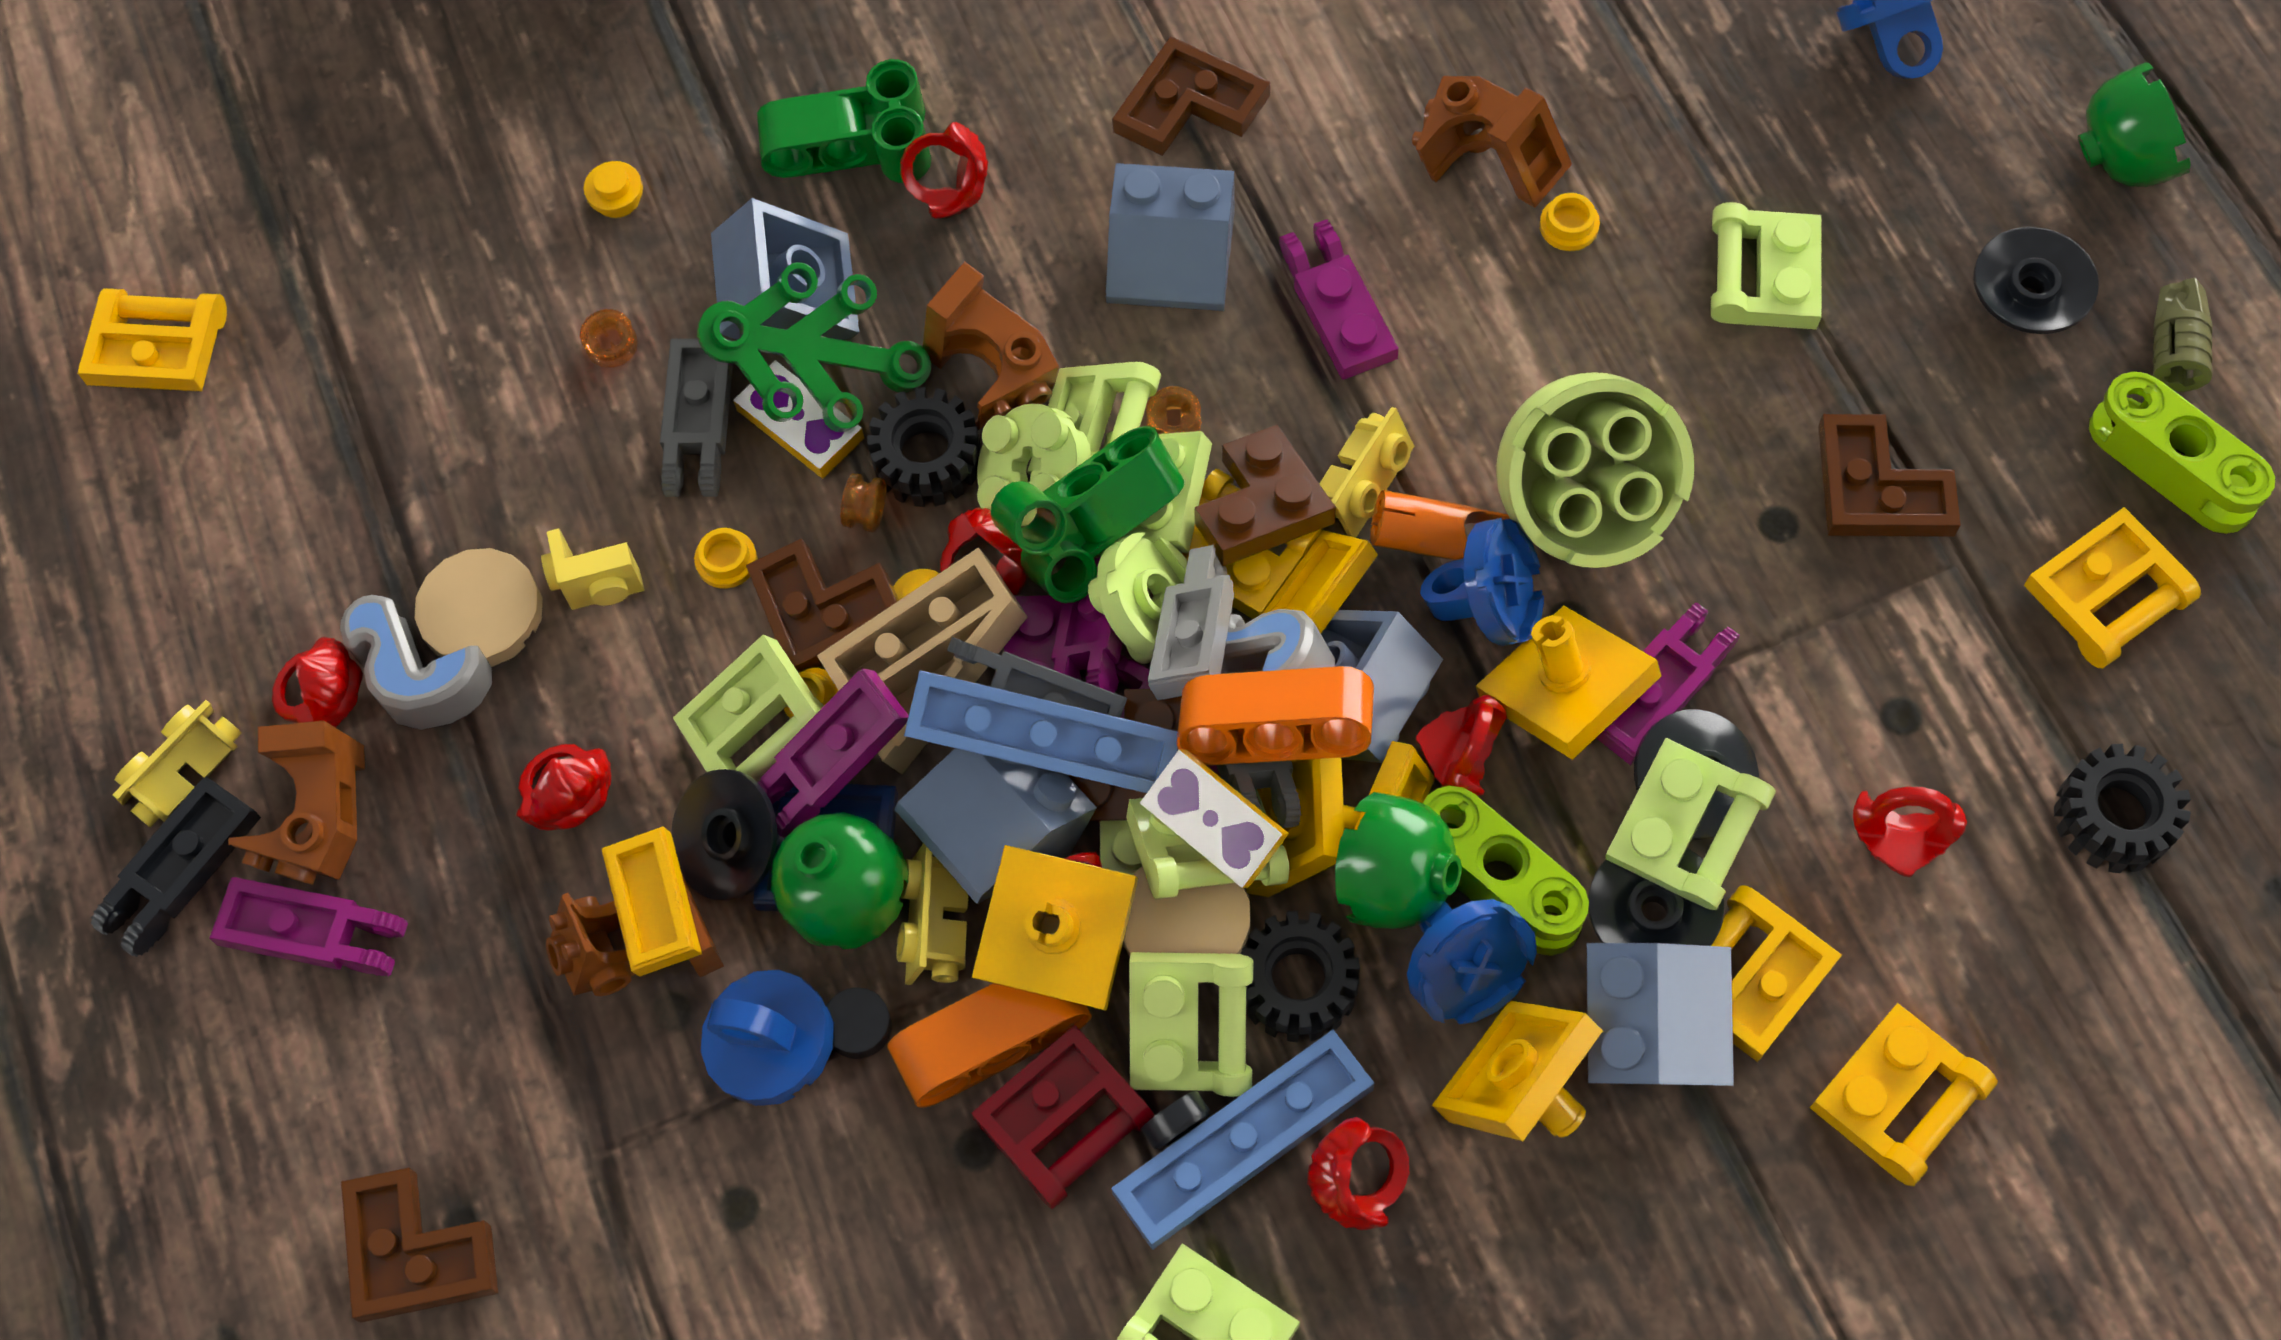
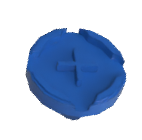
M1931 0L1852 1L1853 4L1841 6L1836 11L1841 31L1843 32L1869 24L1880 61L1885 70L1894 77L1902 79L1923 77L1933 71L1941 60L1943 42L1930 2ZM1908 32L1915 33L1921 37L1925 48L1923 58L1914 66L1904 64L1897 52L1900 39Z
M1496 518L1476 523L1467 537L1464 558L1445 563L1436 568L1421 585L1420 594L1434 618L1441 621H1452L1474 617L1478 627L1490 642L1500 646H1507L1532 639V628L1542 619L1544 595H1542V590L1534 591L1532 575L1540 574V563L1532 542L1527 538L1517 522L1512 519L1501 520L1502 518Z
M1494 899L1470 901L1452 910L1444 901L1442 906L1422 924H1419L1424 935L1411 955L1407 970L1409 990L1433 1020L1445 1023L1444 1019H1455L1459 1024L1477 1022L1498 1012L1522 988L1526 980L1521 974L1526 967L1527 961L1533 966L1537 954L1535 932L1511 905Z
M781 970L755 971L732 982L713 1001L702 1026L701 1054L708 1075L725 1093L755 1106L782 1104L796 1097L792 1094L801 1090L805 1084L810 1086L822 1074L833 1049L834 1022L829 1008L825 1006L822 997L801 977Z

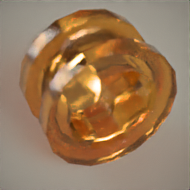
M603 309L596 311L587 317L581 326L580 339L582 346L594 364L608 368L617 367L629 361L637 351L638 339L632 323L625 314L617 310ZM608 330H617L621 339L620 343L615 345L613 341H610L611 348L602 349L597 339L598 336L603 333L608 337Z
M1169 386L1160 389L1154 396H1151L1146 410L1147 426L1154 427L1158 434L1201 430V406L1198 398L1190 390L1183 387ZM1167 410H1180V425H1168Z
M852 473L849 476L841 502L840 518L843 527L853 528L856 523H861L867 532H875L878 529L886 501L885 479L874 477L868 483L864 481L862 474Z

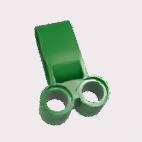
M888 59L879 62L871 68L866 78V86L778 99L766 103L757 112L761 167L772 176L791 178L880 164L883 174L888 179L897 183H903L900 175V161L904 151L916 138L926 134L923 125L926 110L915 69L903 60ZM929 147L922 149L916 155L913 162V175L916 181L923 177L931 166Z
M1150 426L1137 427L1116 438L1043 492L1025 481L1012 482L1004 486L995 495L991 504V518L994 525L1022 549L1021 566L1023 572L1054 600L1062 603H1072L1084 598L1088 594L1090 581L1097 578V567L1093 558L1171 502L1183 489L1184 479L1155 428ZM1037 508L1034 520L1029 525L1021 528L1026 514ZM1066 557L1063 567L1057 573L1051 575L1054 565L1060 559Z

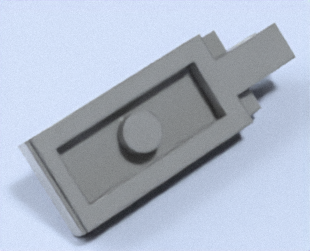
M1214 545L1190 549L1184 583L1169 586L1165 589L1148 676V686L1157 700L1182 696V690L1186 683L1195 677L1221 674L1234 592L1233 581L1230 580V575H1227L1226 566H1222L1215 554L1216 548Z

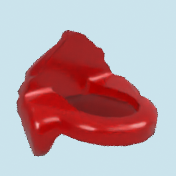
M957 122L949 124L944 133H928L916 138L905 149L900 161V175L905 188L916 199L928 205L929 214L934 219L950 218L953 215L961 214L963 210L975 205L981 199L984 182L988 173V160L986 159L984 145L978 139L979 136ZM931 145H941L960 155L957 166L956 189H929L921 186L913 175V162L916 155L922 149Z
M978 507L961 513L950 521L947 529L949 542L942 552L941 572L954 564V558L962 546L980 535L1004 555L999 560L996 569L1012 594L1018 595L1027 581V575L1023 572L1021 566L1022 549L994 525L991 518V510Z
M323 636L316 641L310 650L298 653L287 661L278 673L272 688V704L275 712L291 723L325 721L336 728L348 716L358 701V692L363 677L362 670L349 657L348 650L341 641ZM296 671L303 703L289 706L285 700V688L288 680Z
M1482 695L1472 700L1469 706L1454 712H1443L1438 718L1425 725L1415 737V741L1420 745L1435 779L1443 787H1463L1475 795L1482 796L1485 791L1481 788L1480 781L1485 774L1484 762L1490 756L1493 742L1496 740L1508 716L1503 706L1496 699L1489 695Z
M560 744L549 747L536 755L526 765L520 775L518 789L523 800L516 816L535 828L546 831L565 830L581 825L589 816L599 811L607 800L612 780L610 762L605 750L596 748L586 751L575 744ZM559 757H571L568 759H557ZM548 762V764L542 770V773L537 781V784L533 789L532 784L534 776L536 775L537 771Z
M1925 787L1890 789L1878 795L1874 801L1870 798L1868 790H1865L1859 794L1853 809V821L1858 838L1865 844L1870 854L1894 872L1905 877L1913 876L1915 871L1931 863L1937 856L1943 855L1948 847L1964 834L1967 825L1965 813L1960 805L1952 802L1949 797L1939 791ZM1906 806H1920L1928 808L1935 813L1929 815L1924 813L1900 815L1893 810Z
M1359 1117L1346 1119L1320 1141L1318 1147L1311 1155L1312 1164L1309 1165L1307 1173V1184L1312 1190L1311 1196L1320 1205L1323 1213H1327L1329 1218L1339 1222L1345 1228L1370 1230L1386 1227L1388 1225V1217L1384 1214L1383 1210L1395 1203L1405 1189L1409 1176L1408 1153L1404 1143L1393 1132L1379 1127H1370L1368 1123ZM1367 1142H1377L1386 1150L1389 1157L1387 1180L1373 1194L1352 1195L1349 1188L1352 1158L1361 1145Z

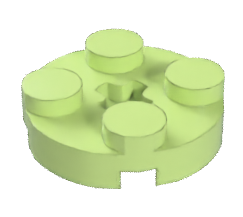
M1025 404L1012 409L1005 416L996 415L989 419L982 431L983 445L977 466L979 487L977 500L980 507L991 510V504L995 495L1004 486L1012 482L1025 481L1043 492L1091 457L1089 442L1084 432L1076 430L1073 422L1070 420L1073 418L1063 411L1046 405ZM1033 456L1041 459L1040 470H1035L1031 473L1029 482L1026 468L1030 458ZM1037 508L1026 514L1021 528L1029 525L1034 520Z
M1134 533L1112 544L1104 551L1098 564L1097 578L1091 580L1088 585V594L1093 607L1105 615L1115 634L1126 645L1130 656L1141 664H1147L1152 661L1165 589L1169 586L1184 583L1188 561L1169 541L1159 537L1151 542L1142 538L1145 533ZM1147 587L1151 590L1153 594L1152 599L1148 594Z

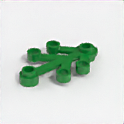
M797 262L787 266L779 275L776 284L744 306L733 301H722L713 304L702 314L697 326V337L703 351L718 362L736 363L763 399V409L767 416L777 422L789 421L801 411L803 395L800 389L793 383L779 382L760 352L782 355L823 410L822 416L825 424L835 432H847L855 427L862 419L863 406L855 395L841 392L820 363L879 373L883 383L889 389L899 393L902 391L908 393L915 390V388H918L928 379L931 372V360L927 351L921 345L912 341H900L887 349L821 336L850 314L858 315L864 313L876 301L877 289L874 282L862 274L849 276L838 287L836 295L787 330L761 324L789 302L802 303L816 291L818 285L817 275L805 263ZM788 275H801L807 283L806 292L799 293L792 290L788 284ZM856 285L863 289L866 295L865 303H854L848 296V286ZM724 321L734 323L740 331L739 339L736 341L725 339L720 333V323ZM901 355H910L915 359L917 363L915 374H909L902 370L899 363ZM783 392L790 396L793 405L791 411L783 412L776 408L773 402L774 393ZM841 402L850 408L852 412L850 422H841L835 417L833 412L835 403Z

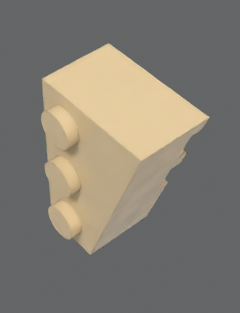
M977 548L818 654L817 657L838 690L858 671H861L862 668L874 670L909 715L919 670L975 683L988 666L980 663L971 664L956 658L952 652L947 651L952 637L999 654L1027 619V615L995 566ZM906 725L878 752L882 761L900 774L904 773L928 743L927 741L904 736Z

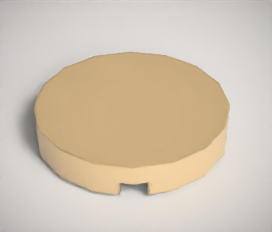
M492 548L465 550L444 559L425 577L416 595L415 621L423 640L434 653L443 657L468 646H478L491 667L515 657L525 647L524 641L530 637L532 630L536 633L542 620V595L530 570L513 555Z
M1143 866L1133 874L1138 877V882L1123 940V946L1126 948L1129 956L1131 952L1241 953L1250 935V900L1244 888H1241L1236 883L1179 889L1176 897L1155 899L1151 893Z

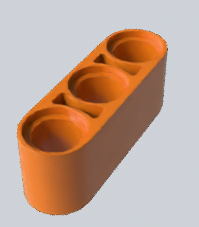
M1344 666L1213 674L1195 677L1188 681L1182 690L1177 748L1178 750H1188L1205 765L1355 756L1365 751L1371 744L1374 684L1370 676L1363 671Z
M992 983L903 1029L888 1042L887 1048L916 1106L923 1108L945 1101L1048 1048L1073 1025H1076L1080 1030L1091 1020L1092 1015L1085 1005Z

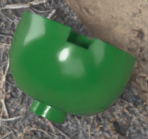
M2142 63L2104 82L2092 95L2086 109L2088 131L2078 135L2079 145L2088 166L2092 168L2101 164L2111 179L2126 186L2149 187L2165 183L2189 173L2191 167L2190 157L2177 162L2174 147L2186 143L2184 132L2161 79L2150 84L2145 79L2153 69L2150 63Z
M1373 792L1362 799L1354 809L1355 811L1365 812L1358 829L1345 828L1340 839L1335 865V892L1339 904L1351 906L1353 914L1345 916L1350 922L1374 928L1407 929L1426 921L1442 906L1448 895L1455 892L1461 878V860L1456 855L1453 837L1447 824L1428 805L1410 798Z
M845 812L816 816L798 825L782 841L772 865L771 891L784 920L810 944L822 947L820 944L825 946L838 945L842 950L855 949L880 937L898 918L903 906L899 898L903 891L904 880L908 883L909 869L899 846L873 822Z

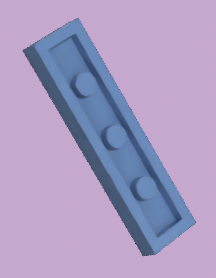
M919 670L904 736L1147 793L1177 753L1178 731Z
M1331 1030L1111 1188L1112 1194L1153 1250L1372 1092L1375 1083L1336 1032Z

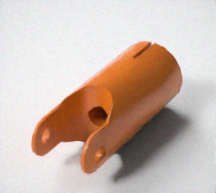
M1382 490L1374 507L1370 541L1372 546L1458 560L1464 558L1467 542L1464 525L1496 518L1505 520L1510 519L1508 514L1462 504Z

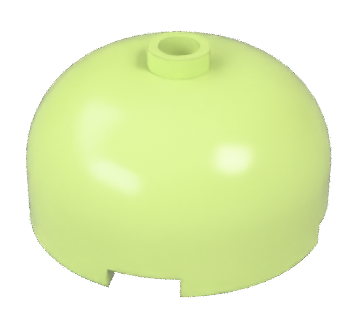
M1592 372L1570 375L1557 379L1536 391L1518 408L1511 418L1498 450L1496 463L1498 490L1510 519L1517 522L1527 538L1546 553L1571 565L1580 567L1601 568L1620 565L1642 556L1664 539L1660 535L1676 516L1683 499L1689 500L1694 479L1693 447L1686 426L1671 405L1667 404L1650 389L1627 378L1608 373Z

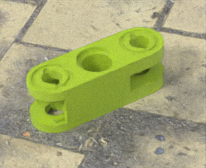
M2134 371L2123 373L2115 378L2104 395V401L2097 406L2090 418L2089 431L2092 439L2102 450L2199 524L2213 532L2228 534L2238 532L2247 526L2258 508L2266 502L2275 488L2274 472L2262 456L2162 381L2148 373ZM2137 394L2142 396L2144 401L2140 403L2127 396ZM2111 421H2113L2116 424L2114 428L2111 424ZM2174 449H2178L2179 451L2183 452L2186 456L2177 453Z
M1446 786L1437 788L1427 795L1423 803L1434 810L1447 824L1453 837L1456 855L1461 860L1462 871L1457 888L1472 901L1494 899L1511 905L1535 932L1538 954L1551 956L1564 953L1571 948L1578 939L1582 925L1588 915L1589 900L1586 890L1580 882L1469 790L1463 787ZM1492 861H1503L1513 867L1517 876L1505 881L1497 880L1487 873L1484 865ZM1546 911H1547V912H1552V913L1555 912V913L1557 914V916H1555V915H1550V914L1548 915V914H1546L1545 912H1546Z

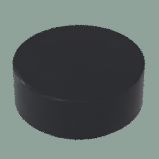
M850 988L836 994L828 1002L826 1007L829 1008L834 1022L833 1049L848 1058L861 1059L874 1055L887 1043L891 1034L892 1020L885 1002L878 994L865 988Z
M1195 1090L1178 1099L1154 1116L1141 1128V1131L1153 1149L1161 1151L1204 1122L1210 1116V1109L1198 1091Z

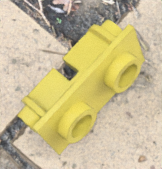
M1394 407L1390 408L1385 417L1377 413H1371L1368 418H1362L1357 422L1354 431L1337 455L1341 463L1351 465L1352 468L1349 470L1331 465L1319 483L1335 505V518L1339 519L1347 536L1355 538L1358 536L1367 520L1373 516L1374 507L1380 492L1387 490L1397 473L1406 466L1411 451L1415 447L1397 409Z
M207 700L196 710L190 705H186L178 711L161 731L168 739L150 757L143 752L138 753L121 769L114 779L121 785L113 794L115 799L122 805L132 796L139 802L130 811L150 828L158 819L165 822L194 789V786L178 773L186 764L205 779L238 747L234 741L242 734L241 731L223 716L215 724H212L208 718L214 713L211 703Z
M923 843L912 860H905L909 869L908 883L904 880L901 898L910 899L909 921L902 922L900 926L896 953L897 961L906 963V985H912L923 970H932L931 979L936 982H955L958 980V971L963 970L966 963L967 922L943 919V911L965 913L968 908V893L936 857H932V852Z

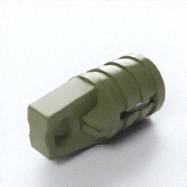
M2196 278L2185 279L2182 282L2171 283L2161 287L2153 325V377L2177 392L2199 389L2208 384L2212 379V320L2206 291ZM2191 370H2193V377H2192V378H2190V376H2191Z

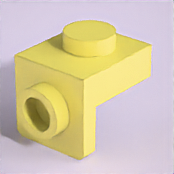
M559 528L547 531L551 553L541 555L544 574L550 590L561 589L572 610L593 604L601 606L617 604L625 600L628 595L644 591L640 569L627 542L573 556Z

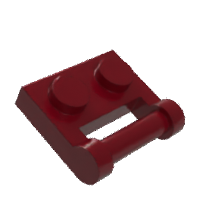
M1073 1025L971 1113L973 1120L1051 1210L1068 1196L1065 1191L1068 1186L1132 1130L1135 1129L1140 1133L1141 1128L1155 1116L1143 1099L1076 1025ZM1106 1094L1117 1108L1047 1169L1035 1154Z

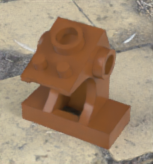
M1442 76L1435 98L1430 99L1426 105L1422 132L1415 131L1412 137V144L1416 146L1421 162L1426 167L1432 181L1436 183L1462 154L1468 151L1481 153L1490 148L1495 149L1518 199L1534 208L1538 206L1572 165L1544 96L1526 87L1519 96H1516L1480 76ZM1483 129L1478 134L1471 135L1475 130Z
M964 261L927 304L922 347L927 351L931 363L939 369L945 365L952 355L961 353L973 354L983 359L995 371L997 381L977 404L979 415L975 423L977 429L980 430L984 428L987 421L993 416H1005L1009 411L1021 405H1043L1052 396L1059 365L1041 331L982 289L984 275Z
M325 721L258 727V753L284 767L294 779L297 792L295 808L292 814L275 831L262 835L228 838V844L245 851L242 860L243 864L253 866V868L265 872H270L273 861H276L278 864L274 872L275 874L302 883L313 885L317 874L339 880L357 842L355 771L365 770L364 745ZM308 823L304 830L296 835L297 829L302 824Z
M682 874L702 955L688 960L701 978L724 967V964ZM569 893L563 894L557 914L549 916L552 933L551 937L546 938V952L554 973L557 976L565 974L574 996L593 991L595 996H607L623 989L631 982V976L635 975V973L631 972L626 949L615 951L608 936V933L621 928L614 901L599 905L597 898L593 896L573 900Z

